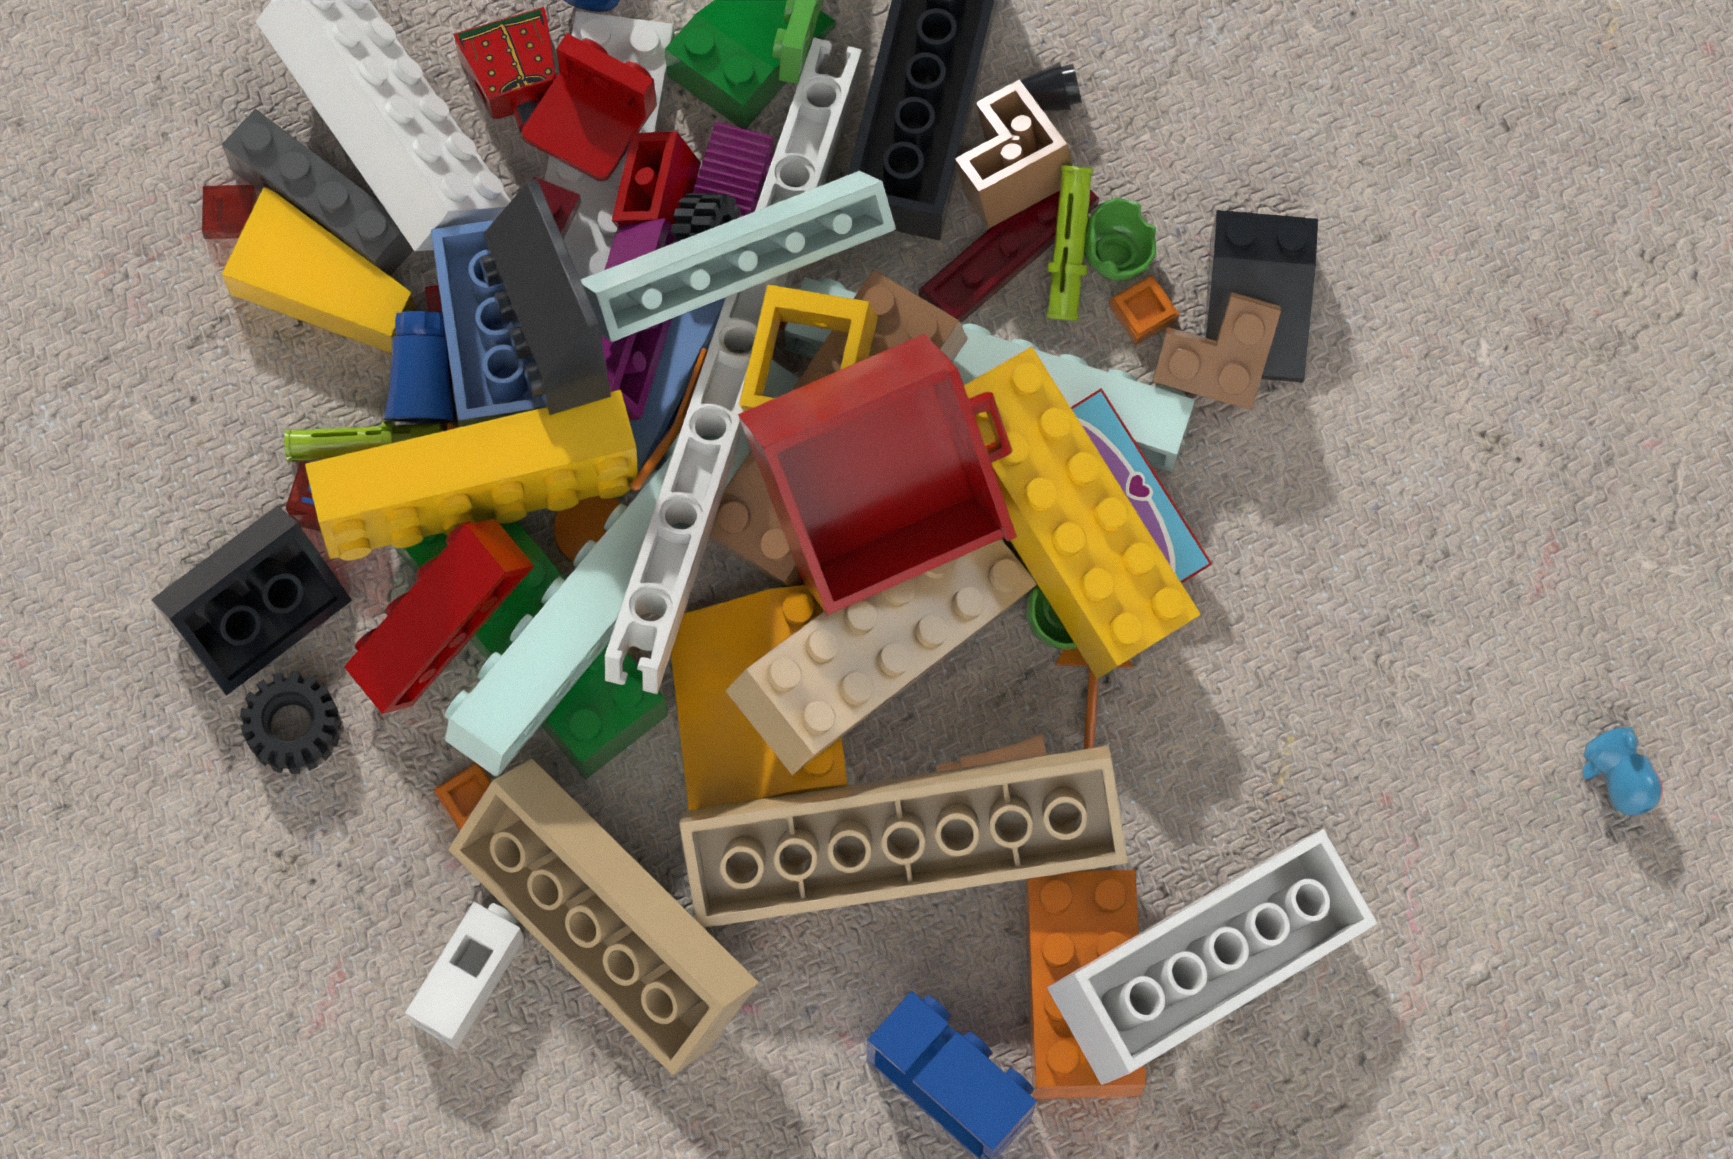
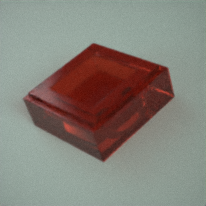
M254 185L203 186L202 234L204 239H232L240 237L256 204Z

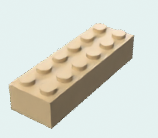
M1002 539L997 540L828 616L824 611L749 666L725 691L793 775L1011 609L1037 583Z
M532 758L492 780L448 849L672 1075H675L710 1050L759 983Z

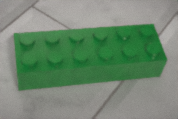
M518 521L499 524L533 563L534 568L472 637L471 642L486 660L494 652H498L500 655L504 654L513 643L510 641V636L520 620L527 614L535 617L544 606L541 601L549 586L559 576L565 579ZM443 532L423 537L420 543L414 546L395 549L416 574L426 562L438 557L447 547L446 538L448 535ZM608 644L541 724V727L585 780L668 716L666 699L662 693L658 691V694L643 691V671L637 670L638 665L628 653L622 663V671L628 673L625 684L620 685L605 681V653Z

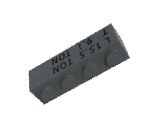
M256 108L222 143L233 172L260 192L264 187L277 193L387 275L391 276L414 251L380 202Z

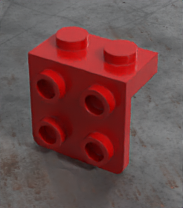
M566 33L556 48L560 72L522 128V136L527 144L585 175L603 182L611 177L628 151L632 133H639L657 106L654 78L641 65L632 61L623 63L608 55V52L599 43L588 38H584L581 41Z

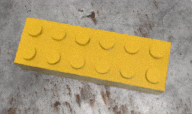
M1032 346L964 385L968 399L984 392H992L1013 450L1008 456L991 463L1017 535L1016 538L1010 541L1097 679L1201 615ZM986 411L974 415L985 446L996 441Z
M621 390L610 392L611 397L549 415L547 407L306 463L305 467L318 522L329 559L340 557V559L346 561L356 560L369 555L372 549L392 545L395 548L411 547L420 543L423 537L443 532L449 535L453 529L466 521L475 523L496 519L498 523H512L523 519L527 512L548 508L550 511H562L574 507L582 499L598 495L603 499H612L628 493L632 481L638 474L637 450Z

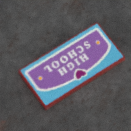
M1100 388L1073 405L1071 409L1180 582L1184 583L1211 566L1212 562L1103 389Z

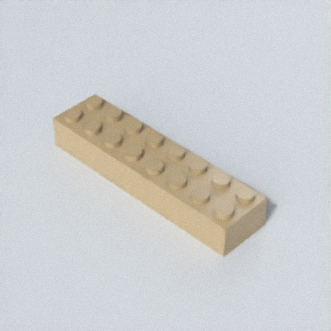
M1109 746L685 810L679 822L695 919L703 928L1128 863Z

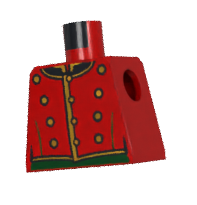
M544 7L453 34L460 63L490 116L493 119H501L514 115L520 132H522V128L556 78L547 14Z

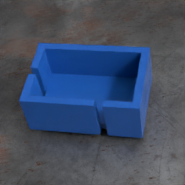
M911 991L867 1039L866 1061L977 1159H997L1032 1119L1037 1100L1031 1096L1034 1091L1033 1086L1014 1069L1009 1068L1005 1073L989 1059L993 1052L975 1034L968 1031L963 1036L958 1031L955 1032L948 1023V1020L951 1018L950 1013L937 1000L929 995H926L922 1000Z

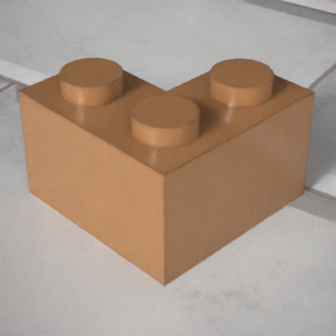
M1020 80L976 102L986 142L955 158L964 194L988 229L1060 191L1061 165L1073 166L1067 142Z
M1231 292L1217 341L1167 327L1152 382L1252 410L1281 314V307Z

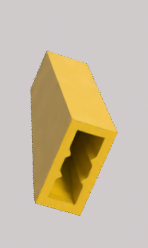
M264 187L222 272V277L230 295L391 354L392 337L396 336V313L416 311L412 293L277 193Z

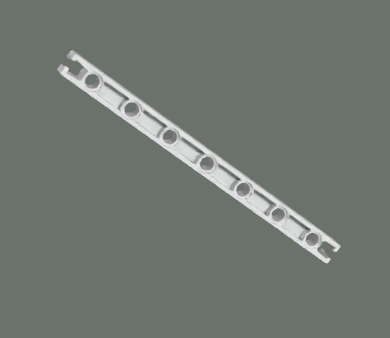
M813 38L755 211L825 184L859 81L862 49L848 46L845 68L841 69L839 78H834L824 74L826 54L830 55L832 44L826 40ZM797 269L725 298L605 653V681L620 685L625 684L628 673L622 671V663L628 649L635 646L642 650L652 651L651 659L640 658L637 670L643 671V691L658 694L744 432L738 414L744 411L739 406L767 284L791 288ZM738 349L744 350L746 353L737 354L731 351ZM706 435H715L719 437V439L712 441L705 440L701 437ZM686 523L691 527L681 530L675 529L671 525ZM646 613H655L660 615L661 618L655 621H645L640 616Z

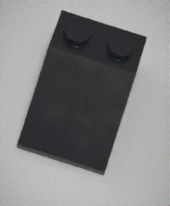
M1217 210L1210 238L1204 337L1217 341L1231 292L1279 305L1281 307V314L1261 379L1303 383L1316 268L1318 219Z

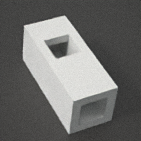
M476 902L472 903L405 1012L412 1025L452 1048L458 1049L524 941L520 927L516 926L518 920L508 910L495 903H491L488 909Z

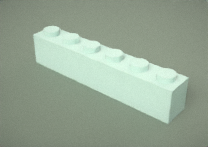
M858 171L581 279V282L600 324L601 335L614 342L894 231L896 228L883 182Z

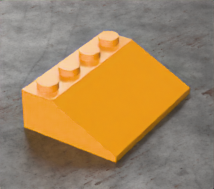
M806 585L768 589L684 613L671 651L688 810L848 786L842 738L792 775L725 691L749 666L824 612Z

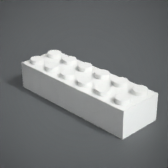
M271 0L255 22L415 252L434 250L431 229L495 220L511 202L504 191L502 182L488 169L476 152L477 149L474 142L459 128L450 115L447 104L435 94L423 77L421 67L409 57L397 40L394 29L383 20L370 0Z
M1322 829L1294 843L1048 986L1047 989L1100 1084L1104 1085L1132 1073L1378 923L1325 830Z

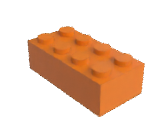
M1136 870L1075 871L1026 879L1024 893L1032 1086L1034 1088L1032 1097L1034 1099L1141 1096L1146 1086L1145 1065L1128 1075L1101 1085L1047 989L1048 986L1139 934Z

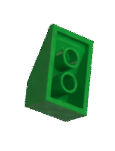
M713 0L697 12L665 48L667 76L736 126L746 130L787 83L779 80L780 59L772 57L778 28L787 30L788 24L783 22L787 0ZM820 11L813 38L824 40L836 27V21Z

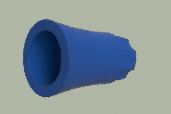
M426 311L396 313V336L392 337L390 384L383 420L403 423L455 422L443 313Z

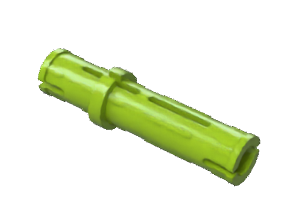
M1061 165L1062 174L1053 262H1048L1047 272H1052L1046 318L1079 321L1078 309L1082 275L1087 276L1088 265H1083L1091 178L1094 168Z
M383 421L382 426L338 427L308 430L286 429L284 434L285 457H287V462L323 460L442 432L440 422L419 425H396L395 421Z

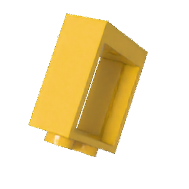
M767 284L739 402L741 409L745 412L774 399L763 396L780 321L848 332L841 370L869 358L878 319L870 302Z

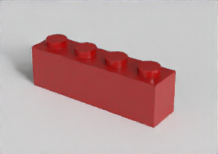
M496 519L475 523L466 521L453 529L446 538L447 547L438 557L429 560L417 571L415 578L418 581L407 593L398 596L385 609L387 617L377 628L370 630L357 641L355 645L357 652L344 668L381 714L412 707L534 568L533 563Z

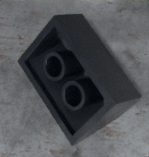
M277 505L152 598L151 601L180 640L227 696L350 603L352 599L298 522Z

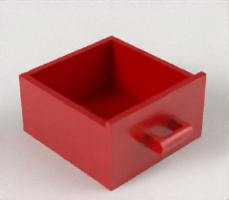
M925 333L738 414L800 577L827 616L997 540L1005 538L1009 541L1017 537L991 464L1008 456L1013 451L992 392H984L968 399L958 368ZM985 411L996 441L987 446L984 444L974 416Z

